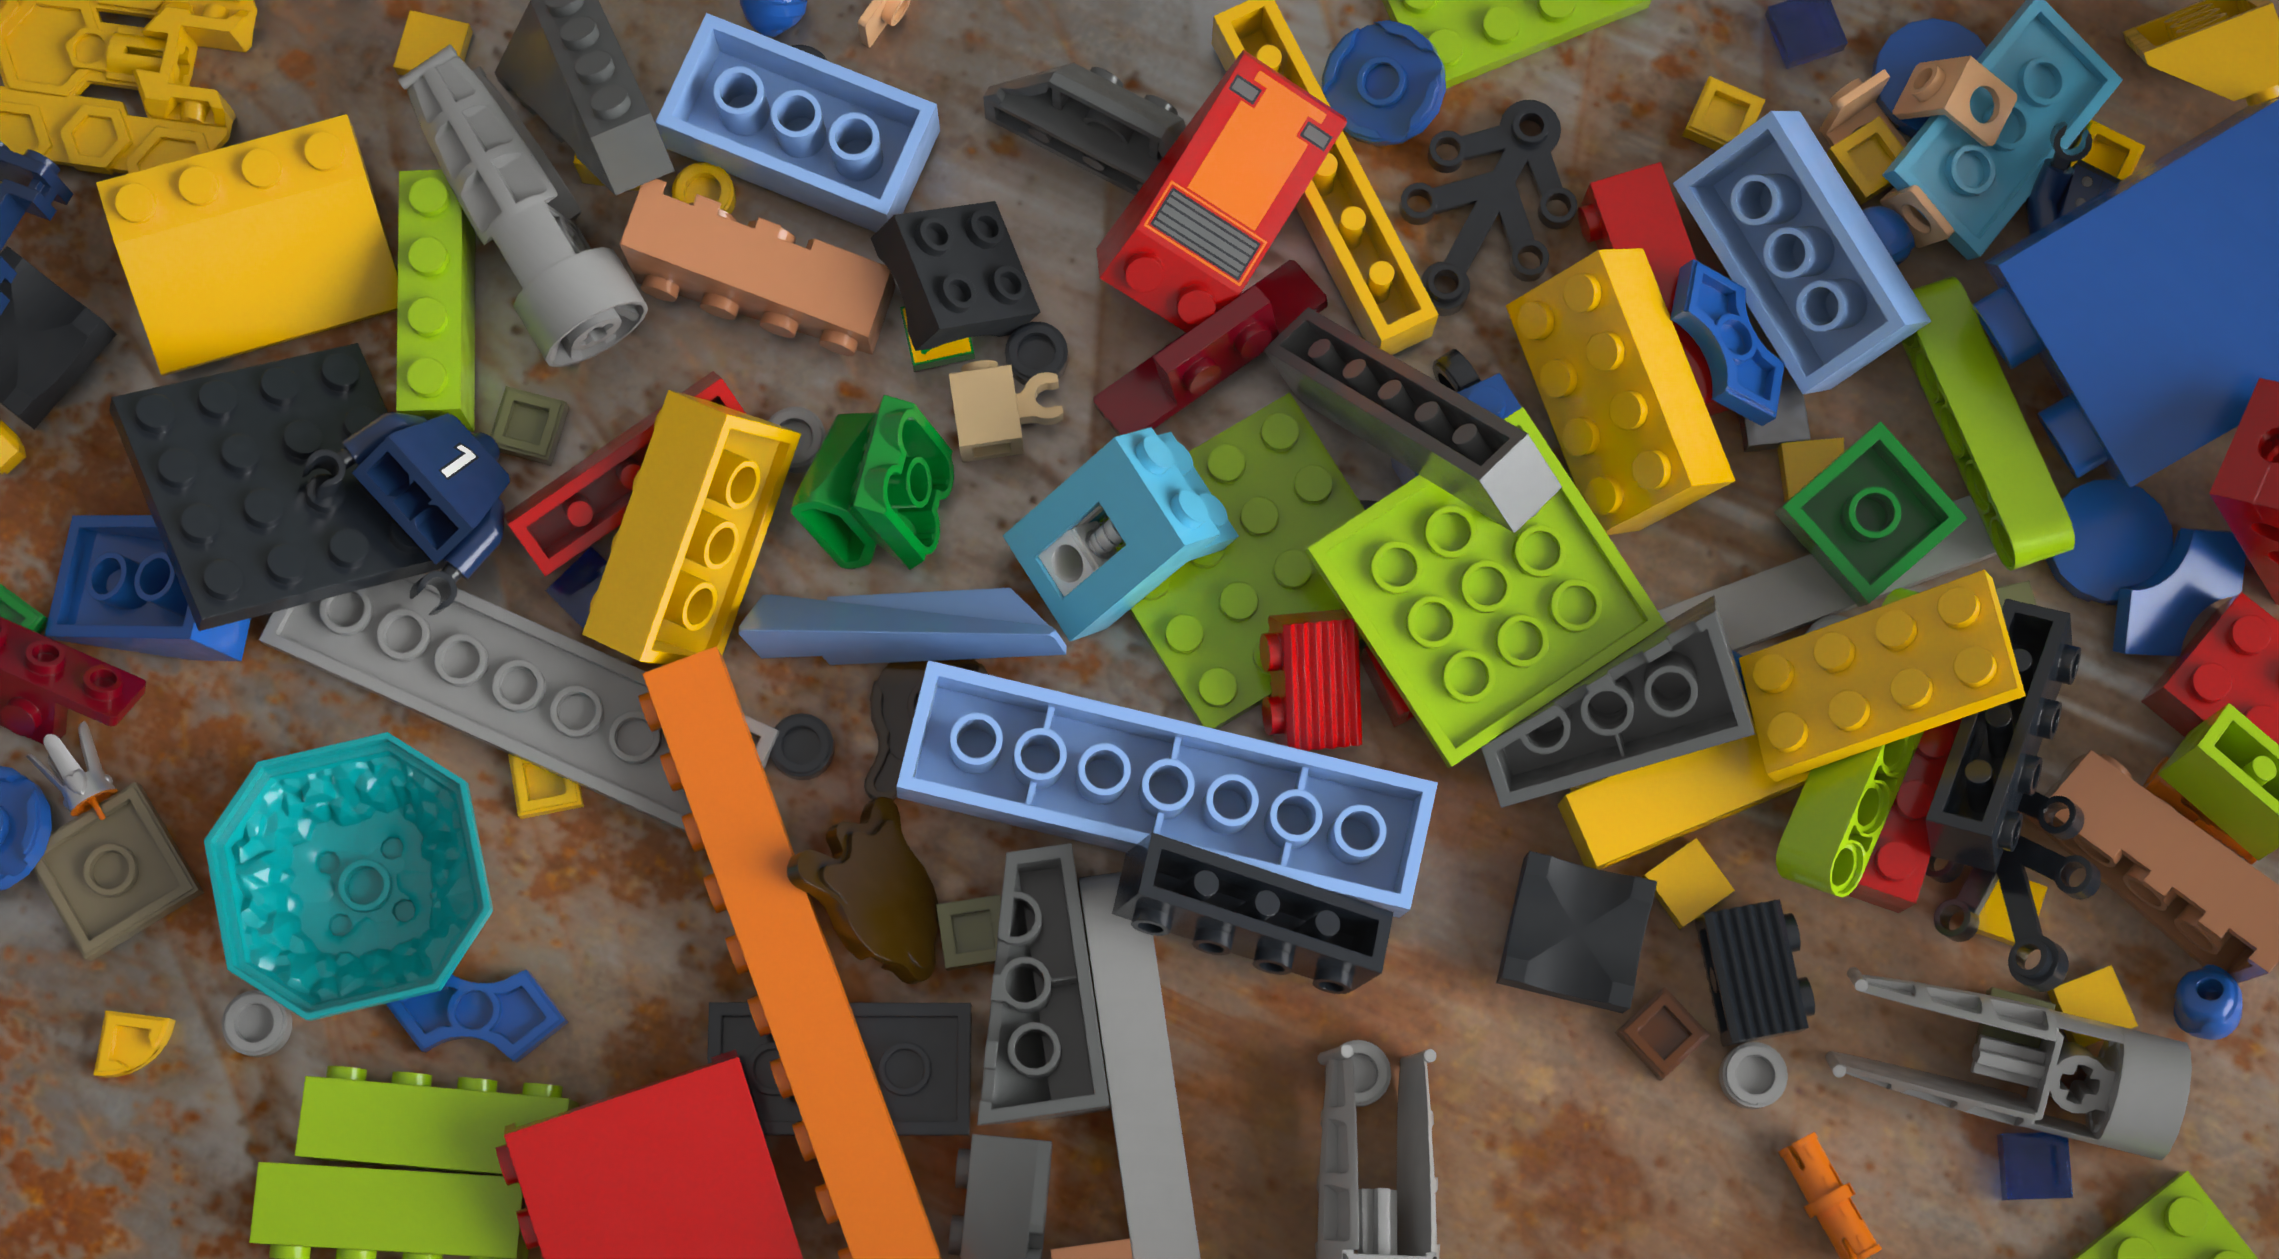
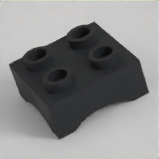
M996 201L893 215L871 237L878 258L888 267L901 292L906 310L908 334L915 351L931 349L949 342L975 336H1008L1019 326L1029 323L1041 313Z
M6 246L0 253V256L17 272V275L11 284L2 281L0 284V291L10 300L0 316V404L35 430L117 334L103 319L57 286L10 247Z
M1529 851L1523 858L1496 983L1623 1014L1631 1008L1642 943L1653 904L1657 881L1598 870L1564 861L1553 856Z

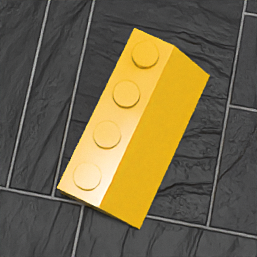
M2203 0L2123 31L2126 43L2147 65L2232 101L2246 99L2248 106L2260 104L2279 96V19L2274 4L2269 0Z
M668 390L663 407L656 416L654 432L641 469L634 478L633 491L620 528L612 540L611 553L598 590L591 600L590 613L582 635L638 661L661 665L672 663L715 646L723 655L801 433L705 399Z

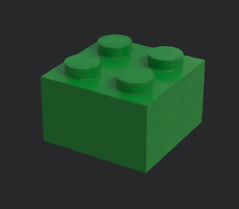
M1881 421L1864 433L1774 512L1858 607L1870 604L1968 519Z

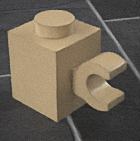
M979 360L963 365L961 372L949 374L962 463L1024 454L1021 424L1038 423L1041 425H1053L1064 419L1062 406L1043 407L1036 401L1038 394L1042 391L1059 388L1058 375L1055 373L1044 372L1033 376L1026 383L1024 389L1017 394L1015 392L1011 365L998 366V362L994 360Z

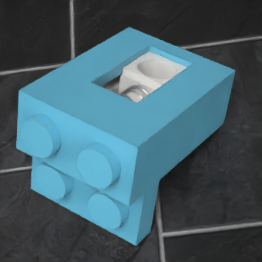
M1152 427L1114 437L1008 530L1003 537L1071 642L1107 629L1185 563L1222 551L1236 540L1239 535L1229 522L1223 504L1211 494L1194 468L1193 460L1188 450L1177 442L1172 432L1156 435ZM1116 547H1123V548H1122L1121 550H1119L1118 552L1116 551V550H1117Z

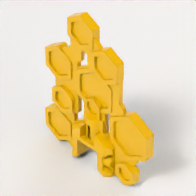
M0 0V74L4 86H0V141L10 151L21 155L29 149L46 156L55 164L74 166L80 171L113 175L114 172L129 174L221 149L230 138L232 124L236 116L234 110L217 90L190 86L197 50L199 46L246 53L252 47L253 30L258 11L255 1ZM99 12L152 18V20L145 27L106 23L102 21ZM90 84L138 90L147 118L129 115L126 105L121 101L84 97L81 95Z

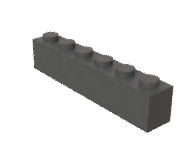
M1309 307L1264 349L1299 401L1513 533L1534 517L1541 507L1562 488L1528 433Z

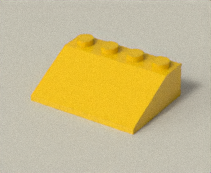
M347 114L96 182L116 250L162 376L397 311L398 272L357 137Z

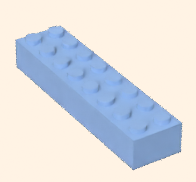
M928 660L896 789L897 798L1126 853L1153 832L1394 912V917L1400 918L1411 909L1438 782Z

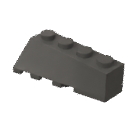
M531 0L494 72L498 82L506 90L510 91L512 89L518 95L522 105L533 116L538 114L547 123L550 132L561 143L565 141L570 145L577 159L615 196L674 172V167L651 112L599 0Z
M1072 843L1006 852L977 1125L1042 1121L1110 1111Z
M972 1134L971 1149L959 1148L955 1188L967 1189L964 1216L952 1215L948 1255H958L960 1259H1042L1053 1149L1052 1141Z

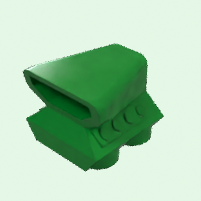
M883 395L876 412L838 414L835 417L794 496L791 513L837 565L842 568L855 569L869 565L872 562L875 548L878 544L911 570L925 561L926 555L932 554L938 545L940 520L937 511L940 500L946 499L953 488V451L914 403Z

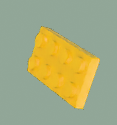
M1985 569L1739 658L1766 774L1775 782L2026 696L1993 578Z

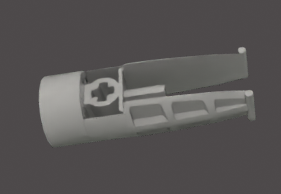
M449 44L400 77L398 81L405 90L407 89L414 113L473 229L484 245L491 240L495 241L522 286L523 290L517 295L513 307L548 366L564 367L577 364L600 354L630 334L644 320L648 311L646 302L614 249L605 247L590 248L575 223V220L581 214L579 205L519 116L499 90L486 78L483 69L479 66L472 71L457 55L452 45Z
M1856 967L1848 969L1847 975L1859 992L2042 1039L2039 1049L1985 1035H1979L1978 1043L1974 1044L1971 1072L2029 1086L2026 1098L2017 1093L1830 1051L1826 1054L1825 1058L1836 1077L1841 1078L1848 1074L1893 1091L1980 1117L2156 1160H2163L2170 1152L2178 1136L2190 1092L2192 1062L2191 1051L2186 1042L2024 1002L1921 982L1862 975ZM2059 1029L2104 1039L2098 1057L2093 1056L2086 1047L2076 1042H2063L2064 1036ZM2079 1065L2087 1076L2084 1081L2073 1080L2070 1089H2068L2060 1078L2062 1074H2074ZM2050 1095L2062 1109L2071 1113H2086V1124L2045 1115L2044 1111L2048 1096Z
M1346 1044L1321 1052L1317 1058L1318 1062L1321 1065H1327L1324 1106L1320 1116V1125L1322 1127L1320 1172L1317 1176L1316 1185L1319 1193L1318 1241L1315 1243L1316 1259H1439L1440 1244H1437L1435 1196L1438 1190V1177L1435 1178L1432 1144L1434 1116L1430 1107L1427 1063L1435 1061L1436 1052L1433 1049H1427L1402 1057L1400 1060L1397 1110V1190H1390V1188L1358 1189L1357 1113L1353 1048Z

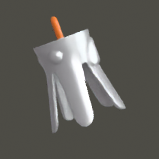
M83 721L78 727L87 772H84L56 735L47 734L44 737V745L49 753L47 761L55 775L34 755L28 754L26 757L59 789L64 797L63 805L69 810L71 816H79L94 808L99 819L104 820L105 814L99 803L116 794L118 790L112 784V777L105 774L102 770L87 723Z

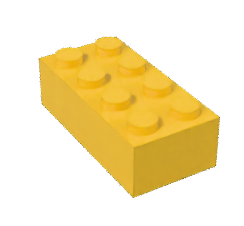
M1643 248L1597 250L1505 305L1575 486L1607 535L1640 531L1736 481Z

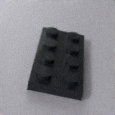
M709 1002L707 1064L712 1063L711 1057L736 1049L763 1135L795 1136L792 1124L803 1119L794 1095L783 1099L774 1079L770 1061L780 1058L772 1033L762 1037L759 1035L748 1002ZM849 1003L897 1135L970 1136L972 1004Z

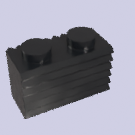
M1780 899L1711 911L1695 919V927L1698 932L1701 954L1706 969V978L1709 982V991L1712 996L1717 1028L1720 1033V1042L1723 1047L1795 1034L1809 1028L1807 1016L1815 1014L1814 995L1808 978L1797 977L1792 952L1800 951V933L1794 915L1792 913L1783 914Z

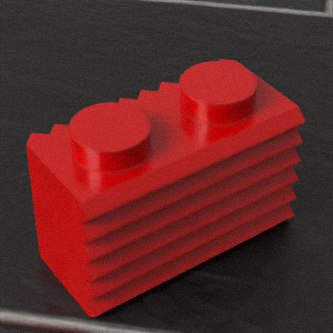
M1344 609L1269 615V632L1261 634L1259 644L1262 667L1265 672H1270L1271 675L1270 686L1272 693L1270 697H1264L1262 702V719L1266 734L1272 735L1274 742L1279 745L1304 751L1362 745L1359 632L1353 620L1348 617Z

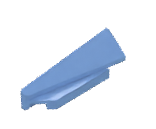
M1011 588L827 597V601L773 594L762 595L740 624L738 632L761 659L822 656L829 665L1066 655L1067 645L1052 626H1049Z

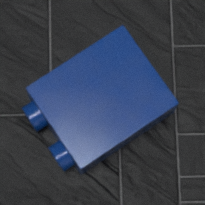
M2279 99L2268 100L2245 107L1984 262L1999 289L1973 303L1972 307L1991 342L2011 370L2036 355H2039L2064 398L2038 412L2037 416L2056 451L2076 479L2104 464L2112 478L2131 488L2239 426L2259 378L2279 382Z

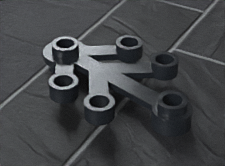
M1537 100L1516 102L1504 112L1499 126L1461 136L1453 131H1442L1436 134L1430 142L1428 161L1436 171L1441 173L1455 172L1462 166L1465 160L1503 152L1491 172L1435 188L1425 183H1414L1403 191L1399 211L1403 219L1413 225L1426 224L1436 214L1475 204L1444 262L1432 264L1424 271L1421 277V282L1437 310L1438 316L1453 315L1465 305L1470 291V280L1466 273L1498 214L1512 253L1509 261L1512 274L1525 282L1535 281L1544 274L1549 262V253L1541 242L1534 239L1516 186V181L1526 162L1541 198L1537 213L1542 224L1550 229L1558 230L1567 227L1572 222L1577 211V200L1571 191L1562 187L1551 152L1558 144L1561 125L1556 113L1545 103ZM1528 120L1534 121L1540 126L1541 133L1537 136H1527L1520 130L1519 124ZM1442 144L1452 145L1456 148L1458 156L1452 160H1444L1438 156L1436 148ZM1413 196H1421L1427 199L1430 208L1424 212H1415L1408 206L1407 201ZM1552 200L1562 201L1567 206L1568 213L1561 217L1554 216L1549 213L1546 204ZM1524 252L1534 253L1540 260V266L1535 269L1524 268L1519 263L1518 256ZM1441 276L1450 277L1455 281L1457 289L1451 293H1442L1436 289L1434 280Z
M2036 791L2032 796L2023 794L2017 810L2019 813L2038 820L2040 826L2046 832L2060 840L2075 837L2082 830L2085 820L2082 809L2067 797L2053 796L2048 798ZM2068 808L2069 818L2067 822L2060 827H2054L2053 819L2056 813ZM2020 835L2013 852L2003 850L1996 873L1973 867L1957 898L1945 900L1937 907L1934 913V925L1939 933L1952 941L1964 942L1971 939L1979 928V914L1999 880L2015 939V944L2008 957L2010 973L2018 982L2029 989L2037 992H2046L2058 987L2064 981L2068 972L2069 961L2066 952L2060 945L2043 936L2025 867L2055 881L2060 890L2070 897L2079 900L2087 899L2097 892L2101 884V874L2093 863L2082 856L2071 855L2064 857ZM1931 856L1925 874L1937 882L1949 883L1960 876L1964 864L1948 861L1943 869L1935 871L1934 863L1937 857ZM2085 868L2086 877L2079 886L2071 887L2069 884L2071 874L2076 869ZM1963 911L1964 921L1962 925L1955 930H1950V918L1956 912ZM2039 949L2041 953L2039 963L2032 969H2026L2025 962L2031 952Z

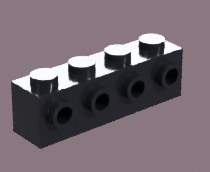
M2005 599L2002 614L2026 696L1962 718L1926 817L1931 856L1996 873L2003 850L2013 852L2016 848L2023 822V814L2017 812L2023 794L2032 796L2036 791L2043 762L2042 757H2038L2037 753L2042 739L2052 740L2056 734L2062 711V703L2056 701L2062 683L2072 685L2081 657V648L2072 645L2070 613L2011 599Z
M1153 832L1125 854L1112 911L1113 915L1131 920V926L1140 932L1156 936H1164L1169 933L1193 940V947L1204 953L1212 955H1228L1233 953L1253 960V966L1260 971L1276 975H1286L1292 972L1313 979L1312 984L1314 987L1333 994L1350 993L1382 974L1394 913Z

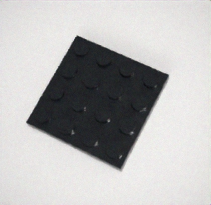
M358 343L111 398L110 414L198 631L445 567L446 563L444 560L435 564L352 474L357 468L355 464L346 469L338 491L333 496L327 498H318L315 495L318 488L325 481L333 478L329 471L315 469L309 475L302 478L308 458L315 451L327 449L337 453L343 449L341 444L343 440L379 416L388 413Z

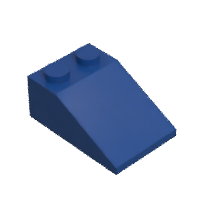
M72 515L44 636L57 641L187 660L242 661L251 618L198 631L152 515Z

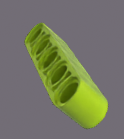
M1952 276L1912 289L1931 322L1903 340L1902 345L2002 564L2006 569L2012 571L2073 550L2075 534L2069 514L1963 285L1956 277Z
M1904 588L1894 589L1887 595L1882 606L1920 592ZM1923 732L1810 771L1778 846L1776 866L1782 878L1839 897L1849 895L1857 887Z

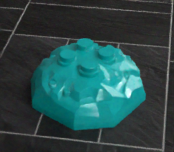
M388 732L257 762L204 839L227 970L307 1021L441 991L493 912L468 783Z

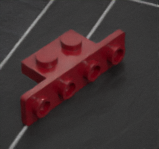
M1289 260L1241 293L1238 298L1188 333L1181 335L1098 393L1093 399L1096 409L1119 436L1150 427L1155 429L1263 353L1264 349L1308 307L1318 313L1326 309L1328 306L1327 296L1295 260Z
M0 617V726L9 729L13 733L25 736L43 745L44 737L47 734H54L61 739L66 734L68 709L107 726H116L145 694L146 681Z

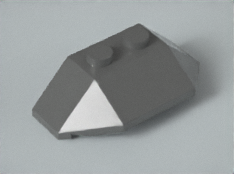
M1070 63L989 86L983 96L985 119L1133 195L1138 193L1186 128L1184 119L1177 116V110L1162 98L1154 95H1146L1145 98H1142L1123 88L1121 80L1109 71L1099 67H1092L1089 71L1076 63Z

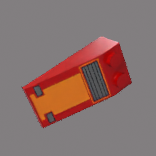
M1243 50L1096 248L1099 278L1188 333L1240 296L1346 126V117Z

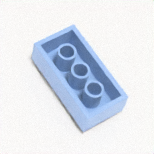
M706 13L655 122L666 149L698 162H707L720 167L728 174L873 232H877L893 215L903 214L940 132L937 104Z
M1770 111L1673 183L1732 281L1746 288V303L1780 359L1784 362L1785 367L1802 394L1831 390L1931 322V319L1800 111Z

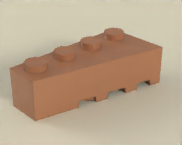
M659 179L640 186L620 241V246L635 280L641 284L640 289L643 292L664 301L674 302L677 296H682L701 302L700 308L723 319L734 320L737 314L760 320V327L778 336L794 338L796 332L816 337L820 339L819 344L822 347L837 354L854 356L856 350L873 355L896 288L894 277L886 265L815 238L808 240L806 248L796 245V237L792 233L781 228V225L760 217L757 220L749 221L747 226L738 223L731 214L720 209V202L696 194L694 202L689 204L664 195L663 192L667 182Z
M2092 750L2073 760L2044 795L2048 798L2053 796L2067 797L2082 809L2085 819L2084 825L2075 837L2067 840L2057 839L2046 832L2040 826L2038 820L2026 816L2070 855L2082 856L2093 863L2099 869L2103 883L2203 967L2208 964L2221 967L2237 983H2241L2269 974L2279 962V885L2182 816L2170 804L2156 797L2131 779L2129 771L2111 756L2106 754L2098 755ZM2068 808L2056 813L2053 819L2054 827H2060L2067 822L2069 818Z

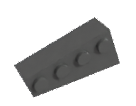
M1715 595L1668 621L1666 625L1482 746L1481 748L1501 808L1755 735L1753 716Z

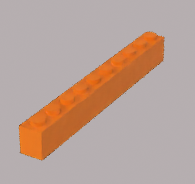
M717 646L642 673L649 691L638 696L643 714L651 732L659 729L663 730L670 752L660 755L665 775L673 792L684 788L692 811L681 816L685 831L695 853L706 849L714 872L703 877L708 895L716 913L728 911L736 933L725 938L731 959L738 975L750 972L758 996L747 999L751 1015L761 1037L772 1033L780 1058L770 1061L774 1079L783 1099L794 1095L803 1119L792 1124L797 1143L805 1162L817 1158L825 1180L824 1184L815 1187L820 1207L828 1225L840 1222L848 1247L837 1251L839 1259H942L810 894L794 886L787 877V866L790 858L795 853L721 653Z

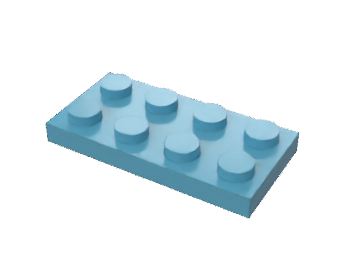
M2025 0L1977 59L1980 64L2017 94V101L1996 143L1993 146H1982L1947 116H1930L1882 174L1898 191L1912 185H1917L1921 188L1953 227L1954 233L1947 240L1968 261L1981 257L2031 195L2032 188L2045 159L2053 158L2055 153L2050 142V134L2054 126L2060 122L2067 123V129L2061 138L2060 146L2068 149L2123 81L2045 0ZM1978 87L1970 99L1971 113L1980 123L1987 122L1992 116L1994 109L1993 98L1984 87Z

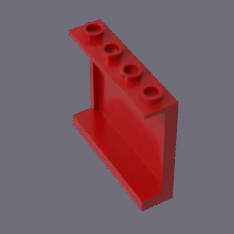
M736 1049L711 1057L712 1063L516 1127L515 1123L505 1126L504 1138L506 1144L495 1149L507 1186L519 1183L527 1208L516 1211V1215L527 1249L530 1250L540 1246L543 1259H803Z

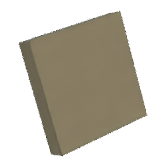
M137 782L130 784L99 803L105 814L104 820H100L94 808H91L51 832L45 853L33 868L84 959L91 962L204 893L142 785Z

